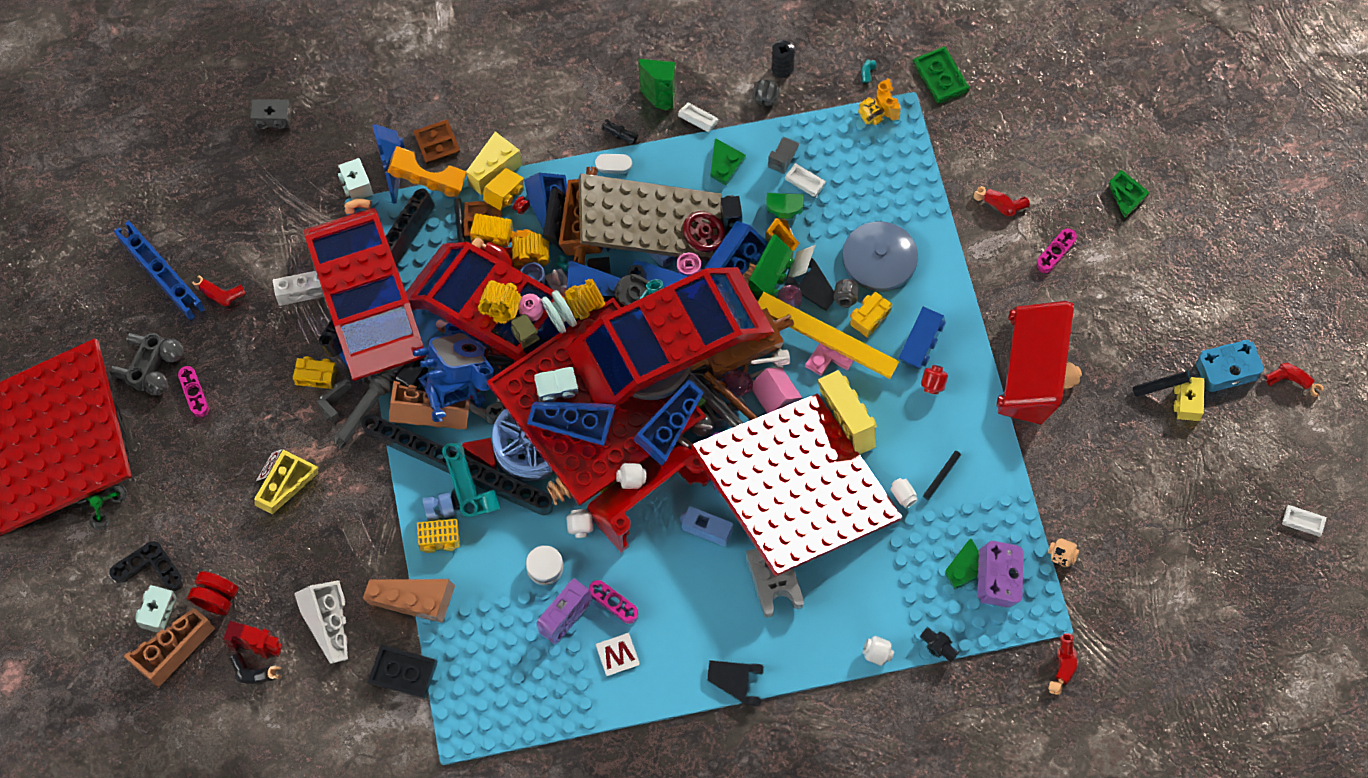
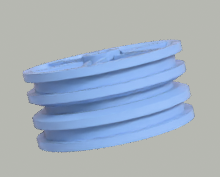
M504 409L495 421L492 434L494 457L499 467L509 476L521 481H539L551 476L554 473L543 458L538 457L540 453L530 440L527 439L521 428L515 425L516 422L509 412ZM512 439L513 442L508 445L507 440ZM522 455L526 458L524 460H520L518 456Z

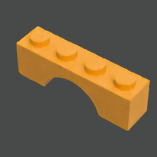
M396 146L392 154L387 173H390L393 177L409 180L412 184H420L426 186L429 190H437L448 197L456 198L461 192L466 176V171L450 165L438 173L428 172L418 165L414 152Z

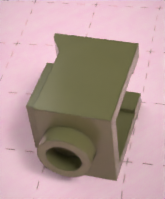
M526 314L515 317L511 321L512 333L517 341L521 342L523 349L540 340L537 335V329Z

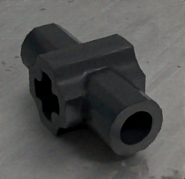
M927 627L919 636L928 643L926 648L933 656L938 658L943 656L951 663L959 654L951 646L952 641L945 633L939 631L936 634Z

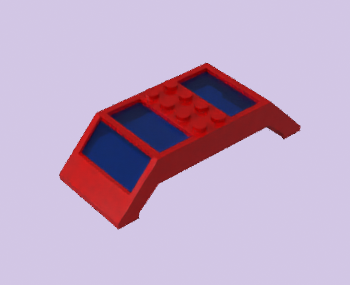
M373 207L304 229V236L353 381L427 357L426 355L413 356L414 350L424 348L375 208Z
M469 242L442 244L406 291L412 310H428L515 361H518L560 333L543 307L542 316L538 320L532 321V324L538 331L537 335L540 340L523 349L521 342L519 343L512 333V320L507 321L506 324H500L493 321L494 318L490 317V315L480 313L478 305L486 285L491 280L500 284L504 283V285L507 283L517 286L516 291L520 293V296L534 294L540 299L546 296L551 303L554 302L552 297L554 290ZM566 321L564 322L565 328H568L570 325Z
M738 267L705 268L601 317L566 348V351L594 404H616L615 409H617L636 392L740 342L760 341L774 334V331Z

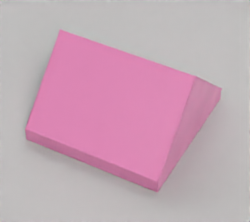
M767 368L749 385L767 414L802 400L801 395L783 368Z

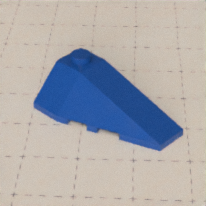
M375 124L373 129L393 204H396L400 178L393 177L390 173H387L396 146L405 148L403 138L398 137L397 131Z
M539 172L524 179L527 198L543 230L551 189L557 187L566 194V175Z

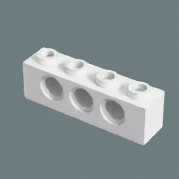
M316 271L273 279L275 296L279 306L325 297Z

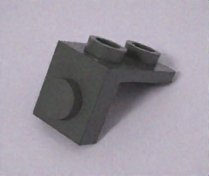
M782 137L776 151H771L768 156V168L785 174L799 147V143Z
M347 378L344 381L338 382L334 389L329 393H324L317 401L322 411L320 412L322 417L327 422L330 420L334 425L340 421V418L331 405L352 388Z

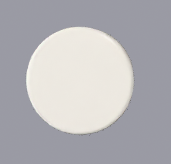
M539 546L533 549L526 559L527 573L531 580L537 584L550 585L555 583L563 573L561 554L550 546Z

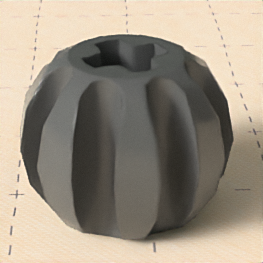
M760 80L753 88V98L761 105H773L779 98V87L773 81Z

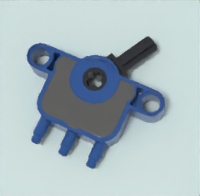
M451 323L446 324L445 335L433 337L429 340L427 348L413 351V356L428 355V359L421 361L420 366H432L434 368L432 372H428L429 378L440 377L444 382L450 384L471 381L477 389L483 391L490 389L487 381L493 377L491 365L509 367L514 363V360L506 355L489 353V349H485L482 343L472 340L465 331Z

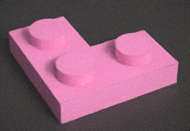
M819 343L805 364V367L822 376L831 362L848 371L854 361Z

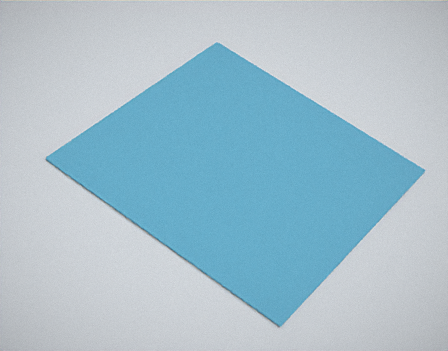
M915 92L892 96L897 98L901 107L899 120H890L889 117L883 115V121L877 125L865 124L858 114L859 104L861 103L858 102L715 129L710 132L704 131L520 166L513 171L524 179L539 172L566 175L568 183V180L579 179L581 173L586 174L587 167H590V171L591 166L596 167L595 160L601 154L627 155L632 160V169L628 173L616 174L598 171L597 176L721 193L722 198L728 195L739 196L742 223L752 226L764 239L767 229L777 218L775 214L766 211L767 193L804 194L803 212L800 215H793V218L786 219L795 239L799 242V245L793 252V259L798 251L815 245L812 258L818 264L833 290L838 281L851 279L843 265V248L847 238L855 229L866 223L881 221L895 224L907 231L917 246L918 261L913 276L901 287L891 291L879 292L871 291L858 285V300L854 305L844 308L834 301L827 311L797 292L786 288L785 282L783 285H779V292L776 297L899 361L891 379L855 361L848 371L831 362L824 374L820 376L805 367V364L819 343L789 327L779 331L784 341L781 350H788L790 356V364L783 365V369L801 395L802 400L818 393L827 406L819 391L818 379L839 370L842 376L847 377L851 390L854 389L856 391L859 402L864 403L869 417L874 418L877 425L875 428L876 448L862 453L860 456L902 515V518L896 523L794 568L804 600L803 608L795 609L790 599L785 596H779L772 602L774 607L773 616L766 618L746 561V551L756 547L721 493L714 490L712 480L705 487L701 483H693L689 486L676 472L626 511L625 514L630 519L631 526L629 529L630 534L626 538L629 547L622 553L594 522L593 531L587 533L585 538H575V535L568 533L567 515L571 514L572 510L586 509L587 512L589 503L601 494L600 492L580 506L572 496L569 499L564 495V502L559 498L557 499L556 506L552 502L553 509L551 513L544 516L496 495L500 505L499 510L473 517H465L460 510H454L455 517L448 519L440 517V520L457 519L460 548H455L453 551L442 549L436 550L433 553H425L420 551L418 545L417 528L418 522H428L422 499L432 496L436 499L438 495L448 492L451 496V492L454 489L451 476L445 471L387 446L409 579H449L455 585L443 623L416 617L422 656L438 661L428 693L439 758L442 765L741 704L742 702L707 681L709 660L762 664L764 667L763 674L749 673L747 696H758L761 700L948 661L943 656L940 658L933 656L926 648L928 643L919 637L927 627L936 634L940 631L950 637L952 641L951 646L959 652L955 659L1061 637V635L1063 636L1064 633H1073L1055 566L1051 561V554L1048 553V542L1012 419L1009 416L998 414L997 398L1004 391L918 96ZM782 137L799 143V147L785 174L768 168V156L771 151H776ZM715 139L746 155V159L727 185L711 178ZM795 163L826 181V185L816 198L785 180V176ZM466 176L461 192L457 196V198H461L463 222L465 218L464 202L483 201V195H480L469 186ZM523 181V192L520 196H516L509 206L506 205L502 209V218L512 220V231L514 232L527 229L536 234L540 233L542 238H544L543 229L531 204L522 215H519L517 211L512 209L514 202L519 197L523 196L525 201L528 200L525 182ZM423 185L399 189L396 204L392 202L390 191L375 193L364 198L372 201L371 208L374 207L377 211L385 236L416 190L426 189L435 203L434 209L396 266L405 292L442 244L458 243L454 199L456 197H448L442 192L429 190ZM351 198L346 199L345 204H346V202H349V201H351L352 199H351ZM355 208V213L360 212V211H364V210H367V209H364V208ZM376 225L350 233L354 253L381 244ZM465 237V241L471 243V237ZM550 244V261L547 265L543 266L545 276L552 273L553 270L560 269L556 263L558 262L559 255L567 256L556 246ZM603 248L602 253L586 254L585 266H587V258L609 257L611 275L619 278L628 274V270L632 267L635 260L645 261L660 267L648 253L622 249L615 250L614 248H610L609 252H607L606 248ZM470 255L464 257L433 298L450 309L455 307V298L459 294L458 282L461 280L463 285V280H466L465 276L470 268ZM574 255L567 256V263H569V260L574 261ZM760 258L757 261H753L751 264L757 266ZM677 260L664 269L677 272ZM701 260V270L704 269L709 261ZM807 268L806 273L796 276L794 279L800 284L810 268ZM789 269L786 272V279L788 278V275L790 273ZM563 270L564 274L568 278V272ZM394 276L388 278L368 310L401 299ZM470 288V295H471V296H472L473 293L476 291L474 288H473V289ZM729 289L722 294L723 299L724 294L728 293L730 295ZM522 290L520 296H524L527 293ZM703 290L701 303L711 311L710 302L717 300L713 294ZM874 292H877L892 303V311L875 331L866 338L859 331L851 327L850 315L855 308L860 309L862 301L867 295L871 296ZM402 306L365 318L366 325L373 321L384 323L387 319L408 316L405 307ZM924 306L944 315L946 324L943 331L937 337L938 341L934 350L931 349L928 355L930 359L926 367L922 366L921 370L901 362L899 356ZM412 310L424 348L429 346L431 338L445 335V333L438 331V327L435 326L439 319L445 321L444 319L428 310ZM507 323L499 332L501 338L511 328V324ZM468 334L472 340H476L488 348L487 344ZM547 336L546 339L539 338L540 340L526 347L524 352L526 354L530 353L554 336ZM771 352L758 359L771 358V355L774 352ZM772 362L755 364L754 366L749 364L748 373L745 376L742 375L744 370L742 366L738 367L736 371L731 370L724 374V378L720 380L726 384V388L737 398L741 396L744 399L746 407L757 417L767 414L749 385L758 377L751 378L750 375L774 366ZM493 365L495 370L494 376L506 369V367L501 366V370L498 365ZM932 365L943 367V371L948 374L945 390L939 392L938 395L925 392L921 386L924 369L932 368ZM432 366L428 367V372L434 368ZM393 384L390 387L391 391L381 395L379 398L381 417L386 421H389ZM419 384L417 390L425 392V389ZM491 389L479 391L478 394H483L486 397L481 407L486 409L488 406L497 403V397ZM719 393L722 400L728 404L730 401ZM468 411L467 430L391 422L442 446L448 443H459L462 445L465 442L491 438L493 446L492 434L494 425ZM737 411L734 413L743 423L750 421L742 412ZM727 423L722 428H714L713 432L705 437L697 436L690 429L682 437L694 444L711 437L715 432H723L732 427ZM391 431L386 432V433H385V436L391 435L392 432H391ZM404 439L401 443L406 444L409 442V439ZM512 439L507 440L508 445L513 442ZM454 446L450 448L451 450L457 452V449ZM421 447L418 451H425L427 448ZM958 451L961 454L960 458L930 500H926L923 494L953 452ZM440 454L437 455L435 459H441L444 456ZM495 459L497 471L506 474V473L499 467V465L497 464L496 459ZM472 470L470 474L475 475L478 473V470ZM553 473L551 476L539 481L522 482L548 493L546 489L548 482L552 481L556 485L555 478L558 477ZM489 478V479L487 480V482H488V483H492V482H494L496 479H495V478ZM899 478H902V480L907 479L917 494L918 501L908 508L900 505L890 490L891 484ZM474 485L477 496L489 492ZM506 486L504 490L509 491L513 486ZM525 493L521 497L526 499L529 498L531 495ZM542 501L539 503V506H546L548 502ZM472 503L467 505L468 512L473 513L475 510V506ZM439 505L434 507V509L440 510ZM690 506L732 522L733 532L726 547L683 531L682 523L680 522L683 512H687ZM972 538L978 550L990 541L1017 545L1023 549L1022 600L1010 608L980 602L981 599L977 598L978 579L955 590L953 589L945 574V570L969 539ZM539 546L555 548L561 554L563 560V573L561 577L550 585L535 583L527 573V556L533 549ZM574 578L588 589L593 581H603L638 609V619L632 624H627L592 599L588 608L555 645L538 632L536 625L540 616ZM595 587V588H594L595 594H596L597 592H600V593L603 595L604 599H605V596H606V595H605L604 593H602V590H601L602 587H599V588H596V587ZM612 597L608 600V604L615 607L619 604V599ZM623 604L621 609L626 612V617L629 615L633 617V610L630 612L624 609L625 604ZM629 633L640 665L606 676L596 644ZM874 636H878L891 642V650L894 651L890 662L886 661L884 665L880 666L865 659V654L862 651L868 638L871 639Z

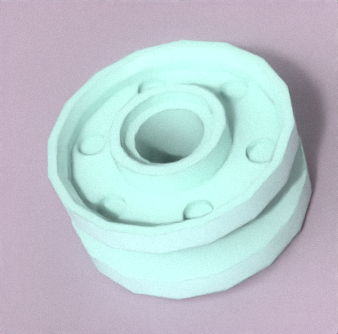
M555 290L552 292L554 302L551 303L546 296L541 301L552 323L562 334L566 331L565 321L571 327H574L577 323L561 294Z

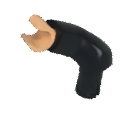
M241 653L233 654L229 658L236 672L234 678L239 683L260 684L272 681L273 679H281L282 677L275 674L281 667L249 668L245 664Z

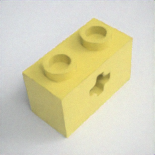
M1191 377V384L1188 382L1174 386V394H1177V400L1174 402V412H1177V419L1200 421L1204 414V378Z

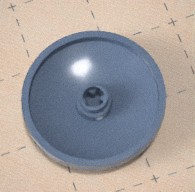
M877 221L866 223L855 229L844 244L843 265L847 274L859 286L871 291H891L901 287L913 276L917 266L918 250L913 238L903 228L889 222Z

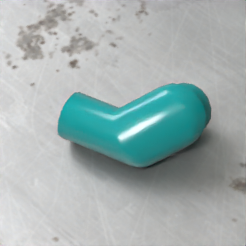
M866 60L861 69L862 83L871 82L870 70L876 69L875 60Z
M559 255L558 262H556L557 266L568 272V257Z

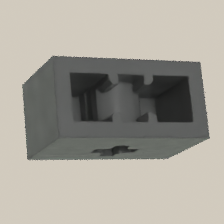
M253 99L251 109L253 127L259 129L290 128L292 108L289 100Z

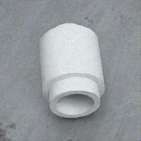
M899 478L891 484V492L904 508H908L918 501L917 494L907 479L902 480V478Z

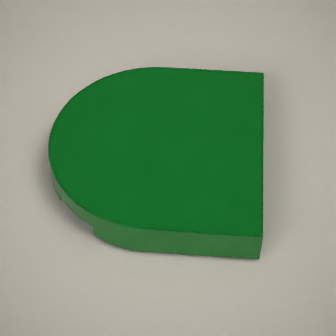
M767 193L766 211L775 214V217L781 219L793 218V215H800L803 212L804 194Z

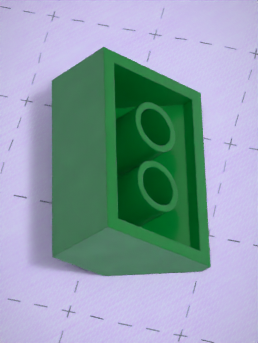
M639 59L640 91L655 108L663 110L674 109L676 95L675 62Z
M775 234L771 237L749 279V288L757 301L763 292L775 298L777 297L779 285L784 284L787 277L786 272L788 269H792L795 262L793 251Z

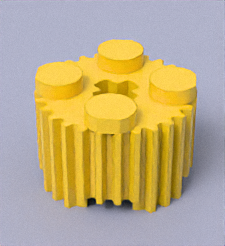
M532 232L528 233L527 237L519 238L517 236L512 238V261L514 268L521 270L525 264L530 262L538 263L542 267L547 265L550 261L549 241L542 238L540 233Z
M593 279L585 280L586 284L574 285L564 292L566 296L563 299L575 319L580 318V320H583L590 316L589 311L600 309L605 305L604 298Z
M491 280L485 287L478 310L483 315L486 313V315L493 317V321L496 323L506 324L507 321L513 320L516 317L522 296L516 291L517 286L507 283L504 285V283L500 284Z

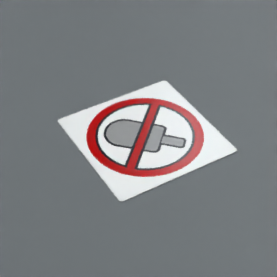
M282 449L271 454L256 481L267 477Z

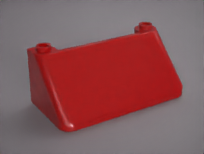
M1059 301L1016 306L1010 310L1008 320H1010L1011 325H1014L1006 387L1003 394L998 396L996 402L998 414L1042 425L1059 408L1063 397L1074 303Z
M676 442L663 466L652 457L641 463L642 468L646 470V483L642 484L640 489H624L621 487L620 482H616L589 503L587 512L591 513L592 521L621 553L629 547L626 538L630 534L631 523L625 512L674 473L678 472L689 486L693 483H701L705 487L711 482V478L692 449Z

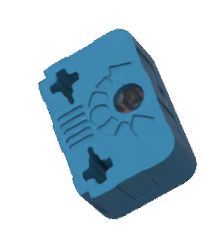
M1242 340L1204 350L1196 361L1200 376L1204 378V386L1210 392L1257 381L1264 369L1255 344L1249 342V340Z

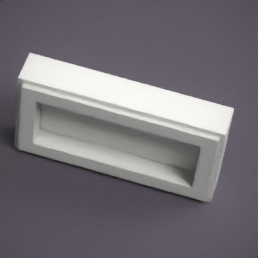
M687 103L678 113L679 117L707 132H710L719 120L717 117L690 103Z
M796 163L785 176L786 181L815 198L826 185V181Z
M1288 505L1282 525L1321 537L1327 517Z

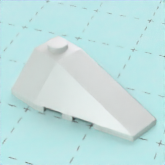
M339 580L308 586L294 593L300 613L330 664L347 660V636L344 634L343 625L346 623V617L343 616L345 598Z

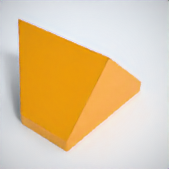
M775 218L765 233V240L769 243L771 237L775 234L794 252L799 242L795 239L787 220Z

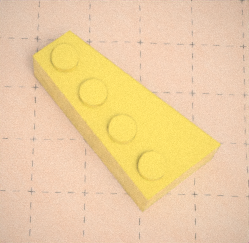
M837 370L818 379L819 391L830 411L834 410V417L838 424L842 425L847 438L852 441L855 452L858 451L859 454L876 448V422L873 417H869L867 414L868 411L864 403L859 402L856 391L854 389L851 390L849 387L850 384L847 377L842 376L840 371Z

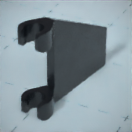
M811 257L808 265L810 270L799 284L794 278L789 276L785 281V287L797 292L827 311L834 302V290L816 261Z
M709 660L707 681L745 705L758 707L761 703L760 697L747 696L749 673L763 674L764 667L762 664Z

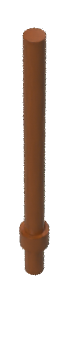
M709 371L704 374L703 377L714 386L713 389L718 394L721 393L750 421L758 418L726 388V384L723 381L716 379Z

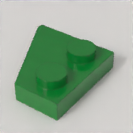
M715 139L711 178L727 185L746 159V155Z
M1120 170L1108 184L1125 218L1150 193L1123 170Z
M972 538L967 541L945 570V574L954 590L978 579L979 550Z

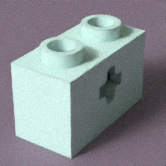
M360 158L339 165L341 173H338L341 184L345 183L343 189L346 196H350L354 200L374 195Z
M150 585L149 590L144 593L143 605L141 609H138L135 617L136 623L140 628L157 633L162 629L164 631L177 599L174 592Z

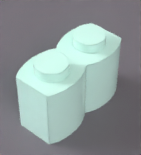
M573 367L534 375L539 402H554L559 397L570 399L575 394H578Z

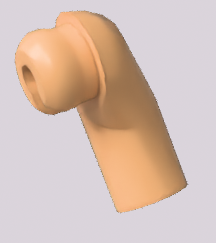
M356 198L346 202L344 206L345 213L354 214L355 208L370 209L372 201Z

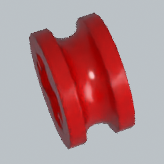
M521 196L514 202L512 209L517 211L519 215H522L528 210L530 202L529 200L525 201V197Z

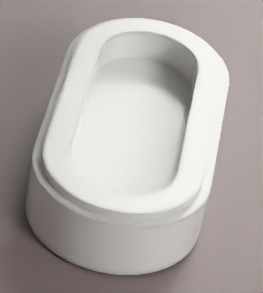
M601 154L596 158L595 165L601 173L625 174L632 169V160L629 156L623 154Z

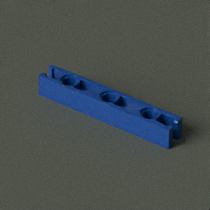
M129 220L125 223L128 229L127 233L130 235L128 238L122 235L121 228H117L114 231L121 244L189 320L195 317V314L191 312L189 307H185L191 302L194 303L200 312L205 310L200 299Z

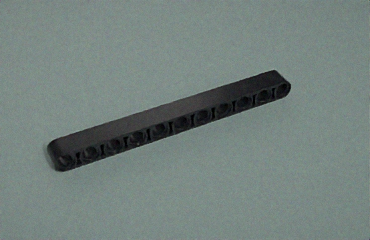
M424 188L418 189L413 193L386 235L396 266L435 207L433 199ZM388 278L349 291L336 311L338 320L367 311ZM332 319L318 340L320 346L329 357H335L342 351ZM361 320L341 326L346 343Z
M368 414L362 418L361 425L366 436L450 474L445 458L435 459L437 455H443L442 450L444 446L378 416ZM370 424H376L373 428H367ZM388 431H391V432H392L391 435H389V436H384V434H385L386 432H388ZM404 439H409V442H408V443H406V444H402V443H401L402 440H404ZM421 447L427 448L425 451H418ZM450 449V455L455 457L457 452ZM465 456L469 471L478 470L477 474L471 475L475 486L486 491L495 490L496 495L539 515L544 516L551 513L553 505L551 496L548 493ZM489 478H495V479H496V480H495L494 482H492V483H488V482H487V480H488ZM506 486H513L509 491L504 490ZM525 493L531 495L529 498L526 499L521 497ZM542 501L548 502L546 506H539V503Z

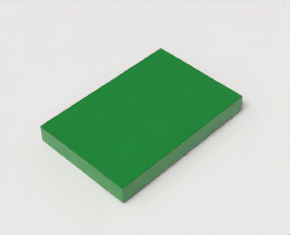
M945 46L913 59L914 66L937 104L970 91L968 83Z

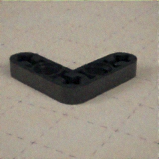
M155 541L148 542L114 564L110 569L111 578L116 583H123L152 564L169 590H180L184 584L182 576L161 545ZM150 549H156L157 553L153 555ZM143 553H145L148 560L144 558V556L142 555ZM141 558L142 562L139 566L134 567L131 565L133 559ZM161 562H168L169 566L166 570L161 571L158 569ZM126 564L131 569V571L127 570V568L125 567ZM118 570L123 574L121 577L117 575ZM170 573L175 579H177V583L175 585L171 583V580L168 577Z

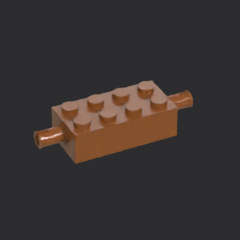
M591 166V171L590 167L586 168V174L597 176L598 169ZM579 179L568 180L559 245L567 256L574 255V262L585 265L586 254L602 253L603 247L580 244Z
M763 309L762 311L771 325L774 334L760 341L740 342L692 365L691 371L706 365L709 372L716 378L782 348L784 341L779 331L794 325L793 319L790 320L791 315L788 314L774 321L768 309ZM745 318L736 321L740 329H750ZM729 324L702 336L701 339L706 346L734 331Z

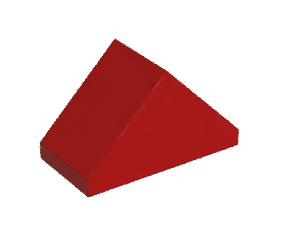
M491 438L462 444L465 455L497 470Z

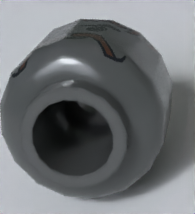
M851 279L838 281L834 288V301L844 308L854 305L858 300L859 287Z

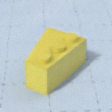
M495 132L466 171L469 186L480 195H483L485 186L502 170L508 168L511 171H515L522 165L520 150Z
M283 450L254 499L255 506L273 515L318 474V467Z

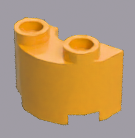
M888 78L879 83L876 99L885 110V117H889L890 120H899L901 107L897 98H893L891 95L893 87Z

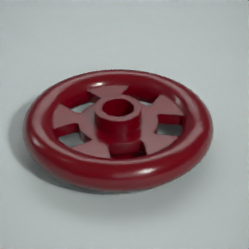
M693 212L686 217L683 223L684 237L696 250L713 252L717 250L725 238L723 224L716 216L709 212ZM702 219L709 220V224L702 222ZM693 221L698 224L696 228L691 226ZM713 228L717 229L718 235L713 234ZM694 234L699 239L698 242L693 238ZM712 239L713 244L708 245L706 240Z

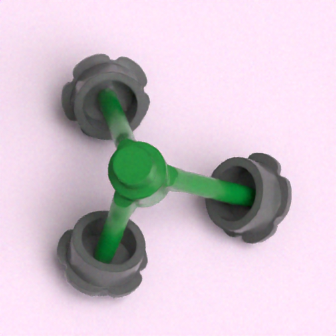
M115 484L109 489L106 496H89L75 503L82 504L87 500L90 501V505L95 508L96 512L91 517L90 525L92 528L95 527L96 530H102L110 524L109 517L104 512H100L104 501L111 499L113 502H123L127 498V490L123 485Z

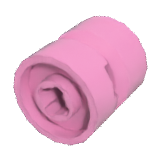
M684 253L677 259V273L690 276L701 271V260L696 254Z

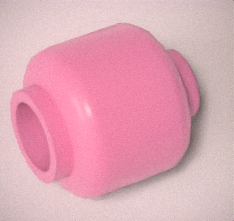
M534 294L522 296L518 309L520 316L526 314L531 322L538 320L543 314L541 299Z

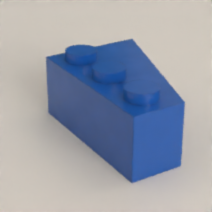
M569 260L566 290L574 285L586 284L585 280L593 279L604 298V302L614 298L618 303L615 296V286L621 278Z
M924 306L922 307L899 356L901 362L921 370L922 366L926 367L930 359L928 355L931 349L934 350L938 341L937 337L945 327L944 315Z

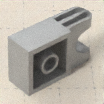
M757 548L746 551V561L764 616L766 618L773 616L774 607L772 602L779 596H785L790 599L795 609L803 608L804 600L794 569L775 577Z

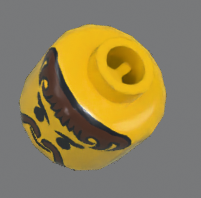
M869 97L859 104L858 114L865 124L877 125L883 121L882 117L885 114V110L877 99Z

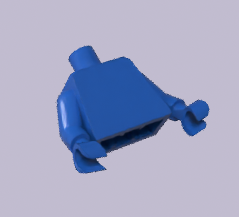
M428 373L426 375L427 385L425 386V392L429 398L431 408L434 410L432 412L434 422L443 421L441 418L446 417V413L440 408L469 399L471 396L474 399L475 406L479 408L486 400L483 394L477 393L478 390L471 381L450 384L444 382L440 377L429 378Z

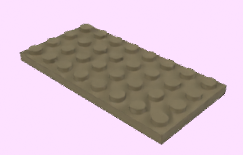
M581 173L579 175L580 244L679 257L689 252L696 254L700 260L709 261L715 251L702 252L693 248L684 237L683 223L688 215L696 211L709 212L722 223L720 212L722 194ZM702 219V222L709 224V220ZM694 221L691 223L693 228H696L698 225ZM713 228V234L718 235L717 229ZM694 234L693 238L698 242L699 239ZM712 239L706 240L708 245L713 244Z

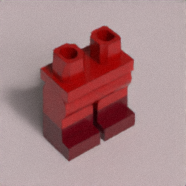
M231 620L223 638L230 651L237 652L240 647L251 650L254 654L261 655L265 659H268L269 655L279 657L283 647L279 643L280 639L273 637L269 630L263 629L261 631L258 628Z

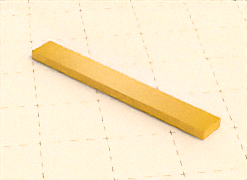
M763 292L758 300L760 308L762 310L767 308L772 319L778 320L790 314V320L793 319L794 325L789 328L888 379H891L899 364L898 360Z

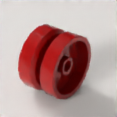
M199 571L194 581L197 587L191 588L187 596L188 601L205 611L227 616L232 606L229 600L235 599L239 591L238 586L219 575Z

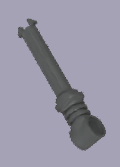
M406 364L377 373V375L369 379V390L335 436L334 443H339L337 448L342 449L345 447V444L348 443L360 426L362 418L368 415L380 396L391 391V384L394 383L396 376Z

